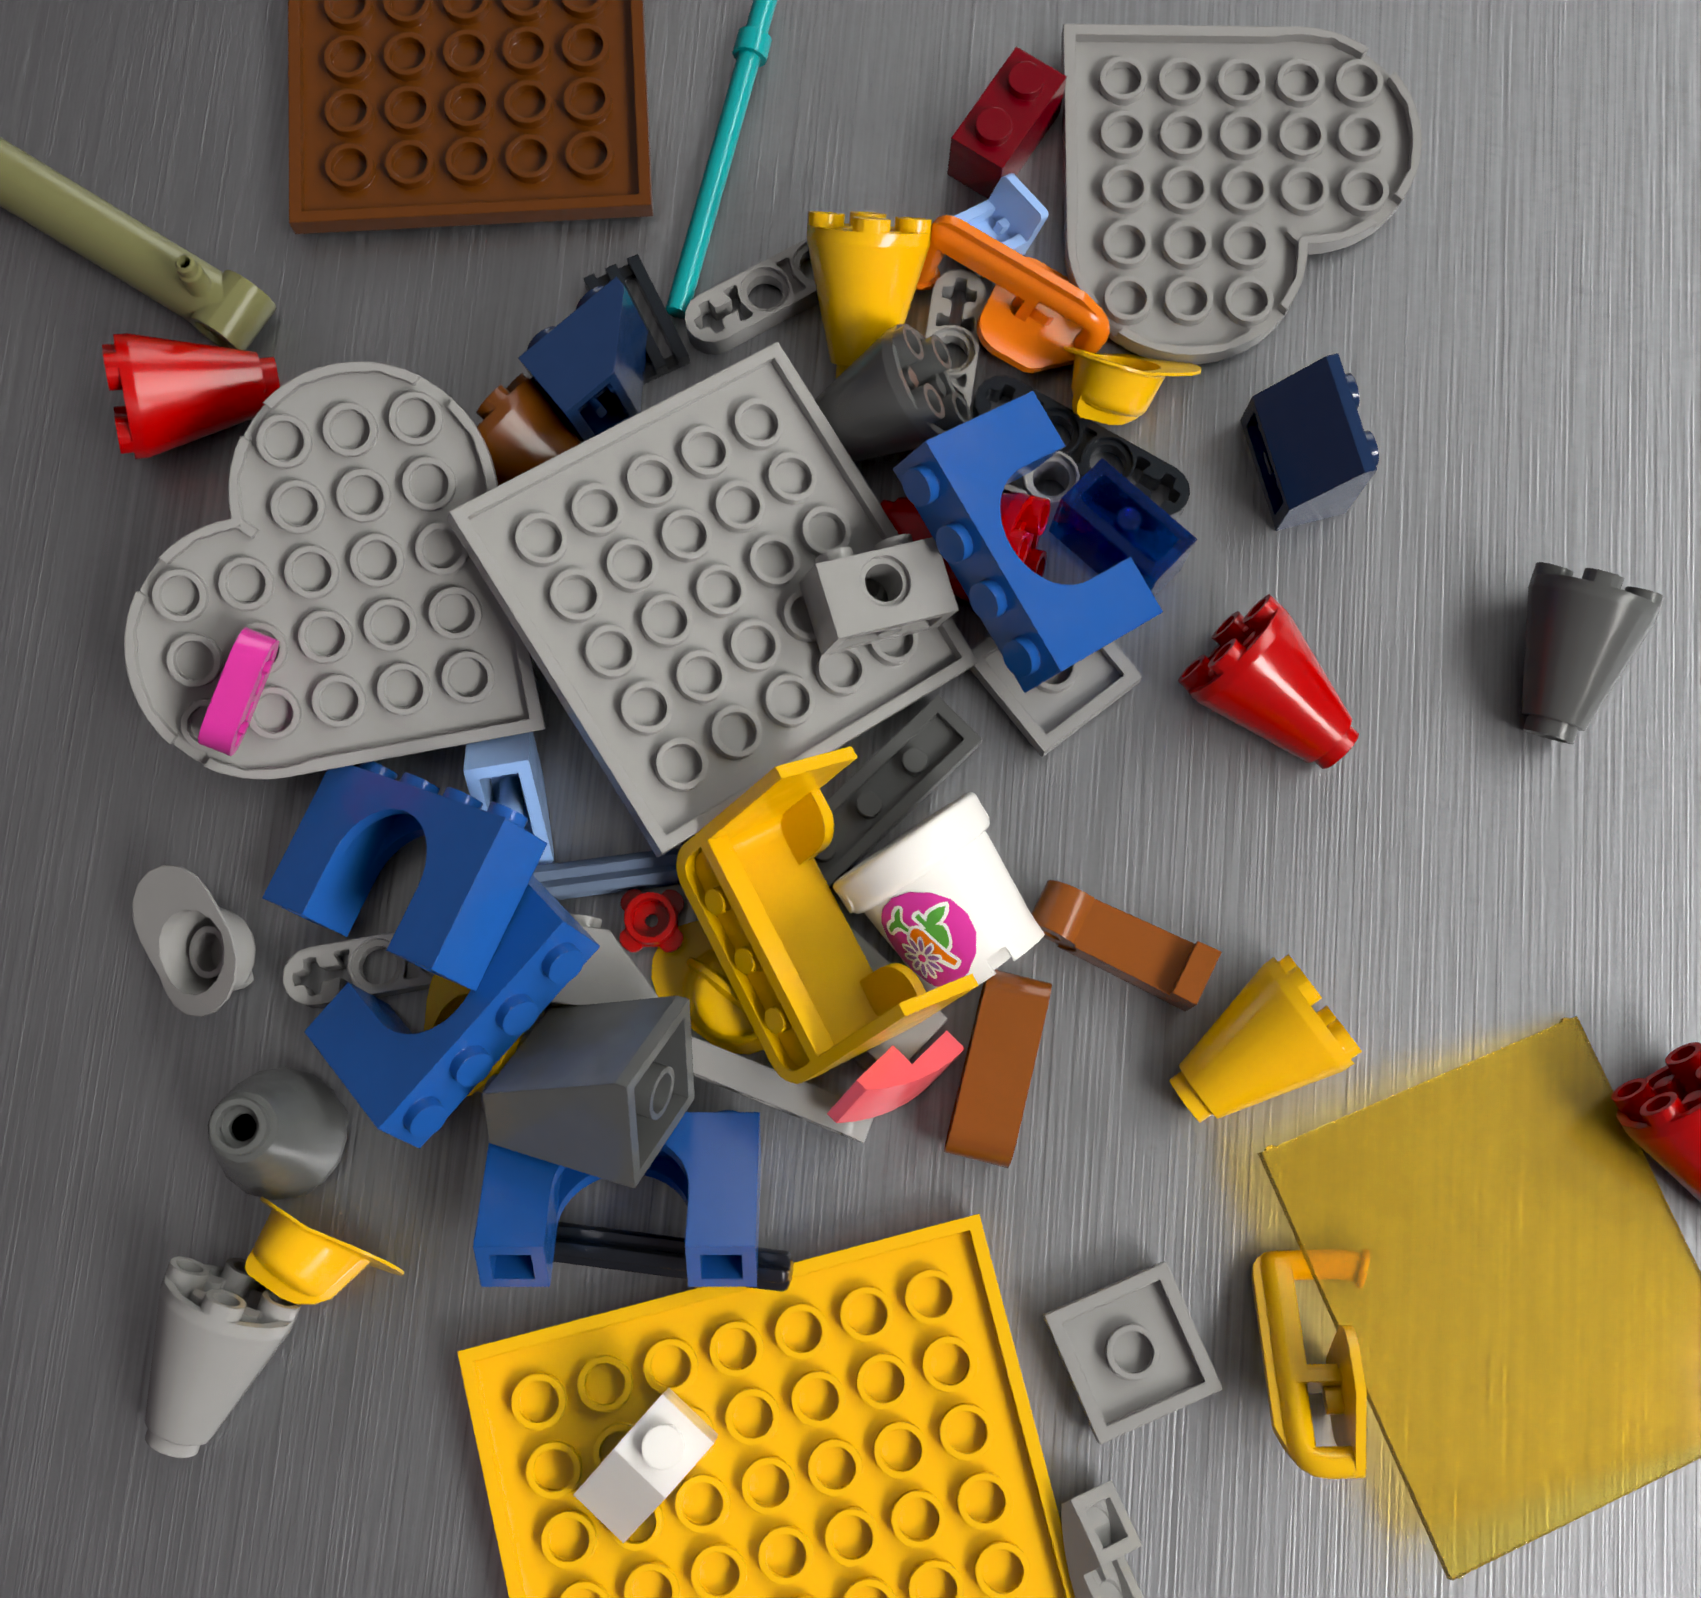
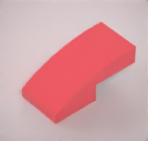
M946 1030L912 1064L892 1045L854 1082L827 1114L836 1123H845L874 1118L891 1112L925 1091L966 1048Z

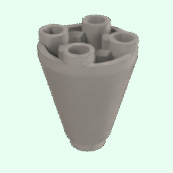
M174 1257L169 1262L160 1285L145 1424L148 1428L145 1441L159 1453L176 1458L195 1456L200 1446L211 1440L293 1328L301 1305L281 1299L250 1277L245 1270V1259L229 1258L226 1260L224 1267L203 1264L187 1257Z

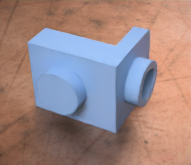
M1009 173L1000 178L988 200L955 215V217L962 219L1021 255H1025L1047 220L1049 213L1015 174Z

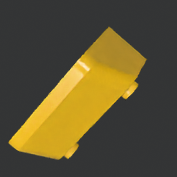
M852 746L775 766L684 843L677 855L676 868L681 887L772 1067L780 1077L794 1084H799L819 1076L918 1025L979 986L973 974H969L926 992L918 976L903 964L891 963L878 968L874 972L871 969L814 859L830 845L834 834L833 815L820 788L858 758Z

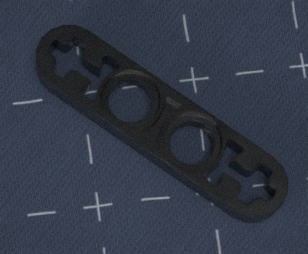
M1006 375L993 376L986 379L978 387L973 405V419L989 412L991 402L997 403L1001 400L1002 396L1014 400L1034 391L1051 422L1061 424L1070 434L1071 442L1060 451L1070 456L1077 464L1080 474L1079 487L1152 526H1166L1175 522L1182 514L1190 495V488L1185 475L1176 467L1097 423L1078 417L1070 408L1016 378ZM1100 452L1115 454L1120 458L1124 472L1114 479L1100 478L1093 473L1090 467V459ZM1137 468L1143 472L1131 494L1124 489L1129 484L1134 469ZM1162 484L1171 489L1168 495L1170 501L1165 500L1158 507L1149 502L1152 495L1150 490L1155 491Z

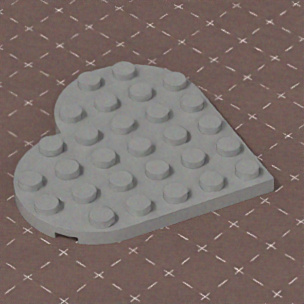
M1063 24L1061 68L1062 74L1067 76L1062 99L1065 265L1069 282L1086 292L1107 315L1110 325L1108 338L1126 350L1142 357L1197 365L1231 358L1250 349L1269 335L1288 312L1301 286L1307 263V255L1333 252L1346 248L1373 234L1395 213L1415 178L1422 150L1420 119L1413 98L1396 71L1389 75L1377 62L1366 55L1369 48L1360 42L1336 32L1313 27Z
M353 361L335 363L303 373L273 392L263 402L265 405L254 417L244 436H240L234 451L228 483L231 519L199 528L170 546L159 557L160 560L148 574L140 591L135 592L130 604L125 627L124 655L131 688L140 708L159 735L169 744H174L188 756L204 764V767L218 773L246 779L285 778L546 729L533 658L447 521L449 511L498 487L492 457L477 426L453 398L419 375L402 368L375 362ZM247 627L277 639L279 647L246 734L239 748L231 757L198 743V736L231 649L238 635Z

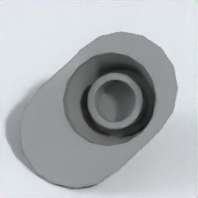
M162 865L148 871L137 884L132 902L133 923L139 940L157 971L165 992L175 1007L186 1015L204 1017L217 1012L229 999L232 991L243 989L254 981L252 969L255 964L256 946L253 933L246 921L234 912L219 908L210 891L199 877L182 866Z

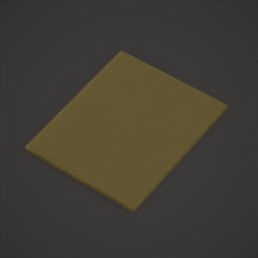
M1577 1016L1571 1018L1564 1017L1559 1023L1276 1146L1268 1145L1264 1151L1258 1153L1336 1330L1340 1325H1352L1355 1329L1364 1371L1367 1400L1447 1579L1452 1581L1464 1578L1467 1573L1701 1458V1272L1641 1147L1629 1137L1616 1118L1618 1108L1611 1099L1614 1091Z

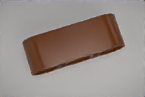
M995 969L996 974L983 982L947 1132L944 1152L1009 1168L1018 1139L1049 1005L1052 984Z

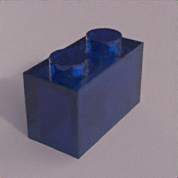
M1103 458L1061 498L1049 528L1051 534L1098 574L1131 557L1154 597L1181 571L1198 540Z

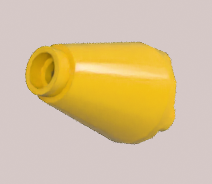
M808 211L806 238L831 363L836 364V379L888 329L897 324H905L930 247L932 219L895 217L894 227L890 226L891 219H886L885 213L850 211L849 223H844V213Z
M1289 954L1279 961L1273 957L1262 965L1179 1064L1181 1072L1169 1079L1180 1099L1200 1123L1212 1114L1218 1119L1343 1072L1354 1064L1351 1059L1362 1052L1328 1006H1325L1317 1013L1312 1008V1005L1322 999V997Z

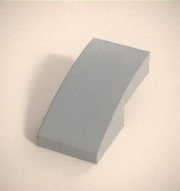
M1112 1480L1062 1503L1064 1551L1075 1598H1144L1124 1556L1141 1547L1142 1543Z

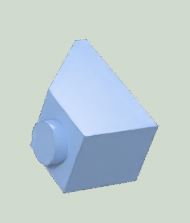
M533 732L466 744L463 771L470 796L483 803L482 810L487 811L490 803L496 802L527 817L528 821L524 829L548 843L537 866L555 863L544 775Z

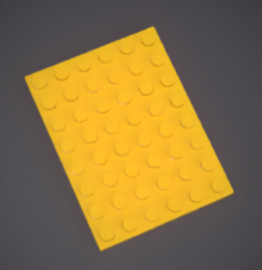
M980 1214L793 1262L792 1280L788 1290L783 1292L749 1287H698L457 1351L509 1598H1075L1064 1551L1062 1524ZM670 1388L718 1434V1437L710 1449L666 1499L623 1543L574 1496V1493L657 1399Z

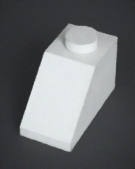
M668 1388L574 1493V1496L624 1543L715 1443L718 1434L679 1396Z

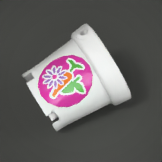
M973 792L962 795L853 867L833 884L835 892L850 914L852 912L856 914L864 912L904 963L918 976L927 992L969 974H973L978 985L994 976L996 974L994 970L1005 963L1010 957L1015 961L1037 944L1045 935L1027 908L986 832L990 825V818Z

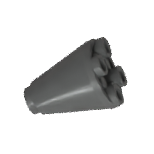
M897 324L883 333L815 399V402L853 462L917 449L926 440L972 419L967 403L958 392H955L947 370L952 367V361L943 341L935 334L925 339L920 332L908 324Z
M1537 562L1528 586L1521 713L1526 715L1527 718L1523 730L1550 740L1574 744L1577 731L1586 730L1657 620L1664 596L1650 590L1627 586L1625 590H1621L1624 578L1611 572L1585 568L1581 579L1572 577L1574 572L1567 568L1550 563Z
M288 1067L261 1070L238 1083L214 1108L207 1125L208 1139L226 1178L246 1194L264 1197L269 1200L299 1198L308 1195L316 1187L323 1184L340 1163L347 1140L349 1118L345 1106L338 1100L334 1090L314 1074ZM251 1129H256L255 1134L250 1132Z

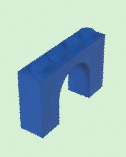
M1034 391L926 440L893 468L907 498L914 504L934 538L940 554L947 560L967 594L974 612L981 618L1001 652L1005 665L1014 674L1024 693L1163 612L1131 557L1088 581L1065 585L1049 581L1033 572L1012 549L1003 529L1000 512L1001 497L1005 485L1031 473L1065 447L1063 440Z
M374 761L361 763L359 767L350 765L327 770L262 898L305 920L347 937L376 878L387 861L410 841L425 836L427 852L424 872L386 951L430 973L476 992L548 843L526 831L524 827L528 818L509 807L491 802L487 811L482 810L483 803L460 790L446 787L443 795H438L440 789L434 784L407 772H404L401 780L397 781V773Z
M532 875L476 992L470 990L458 1009L445 1021L429 1030L413 1034L389 1004L348 982L304 1032L377 1129L420 1149L443 1126L449 1115L474 1087L487 1077L492 1067L516 1040L535 1023L537 1017L566 984L579 974L583 965L599 949L600 945Z
M734 1110L686 1112L644 1176L655 1178L669 1185L682 1197L687 1205L685 1255L688 1287H757L761 1177L760 1112H737ZM489 1143L473 1243L481 1287H550L556 1233L560 1216L568 1202L580 1190L602 1178Z

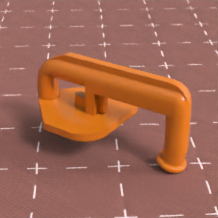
M939 216L932 223L930 247L916 290L923 291L934 287L936 280L940 277L938 266L945 255L995 283L977 320L976 326L981 344L991 354L1022 372L1035 373L1074 364L1075 354L1064 350V346L1097 353L1106 343L1110 334L1107 315L1086 292L1071 284L1068 277L1037 259L1021 255L955 216Z

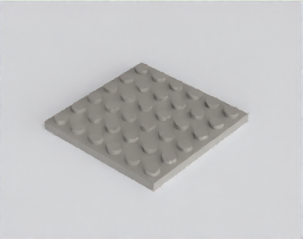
M779 342L760 350L449 511L447 521L657 858L693 837L775 766L835 751L978 663L977 658L951 617L938 628L821 656L799 582L816 564L815 558L825 552L843 547H851L854 555L875 550L874 546L878 542L899 534ZM865 579L866 589L869 594L879 601L887 602L888 598L884 587L875 580Z

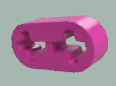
M247 627L238 635L203 719L198 736V743L231 757L235 754L246 734L275 661L279 647L277 639Z

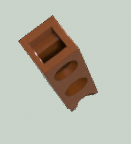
M1047 881L1031 913L1045 935L1043 937L1058 944L1060 949L1185 1012L1197 1005L1222 951L1202 942L1192 943L1103 903L1078 888L1059 881Z

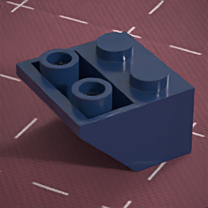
M616 276L607 285L598 286L588 291L578 302L576 310L556 327L550 326L537 333L530 341L527 351L519 356L518 359L583 442L640 413L644 382L642 372L645 373L647 356L645 348L648 330L625 286Z
M1338 353L1325 356L1252 396L1240 419L1276 531L1345 514L1377 471L1379 463L1378 446L1373 434L1369 430L1364 431L1357 411L1360 402L1358 386L1351 373L1345 374Z

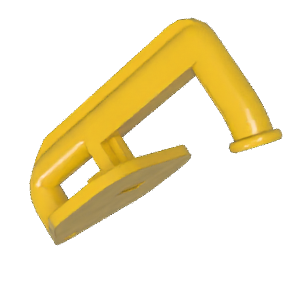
M1338 1249L1275 1250L1264 1252L1258 1256L1252 1266L1251 1278L1272 1429L1283 1449L1295 1464L1313 1477L1324 1479L1365 1478L1367 1394L1359 1342L1352 1325H1340L1327 1353L1326 1364H1307L1294 1281L1343 1280L1353 1282V1286L1359 1289L1362 1287L1368 1264L1369 1253L1366 1249H1361L1359 1253ZM1308 1393L1323 1394L1325 1413L1330 1415L1333 1436L1337 1446L1316 1447Z

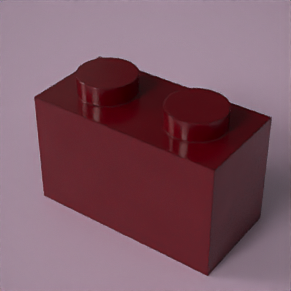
M1016 46L951 137L947 175L987 199L991 196L1001 177L1009 173L1017 176L1059 116L1067 76Z

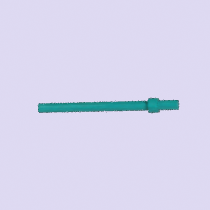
M753 0L746 26L741 27L737 33L732 51L736 62L665 307L667 313L675 318L685 319L686 308L694 298L759 67L766 64L772 43V38L768 32L778 0Z

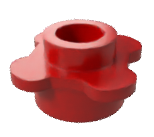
M632 889L623 895L620 905L625 911V929L620 933L619 939L621 945L627 951L637 953L643 947H660L664 952L672 953L681 947L684 938L678 929V914L684 908V900L677 891L667 889L662 894L655 892L642 893L638 889ZM650 915H655L658 918V923L654 927L646 924V919Z

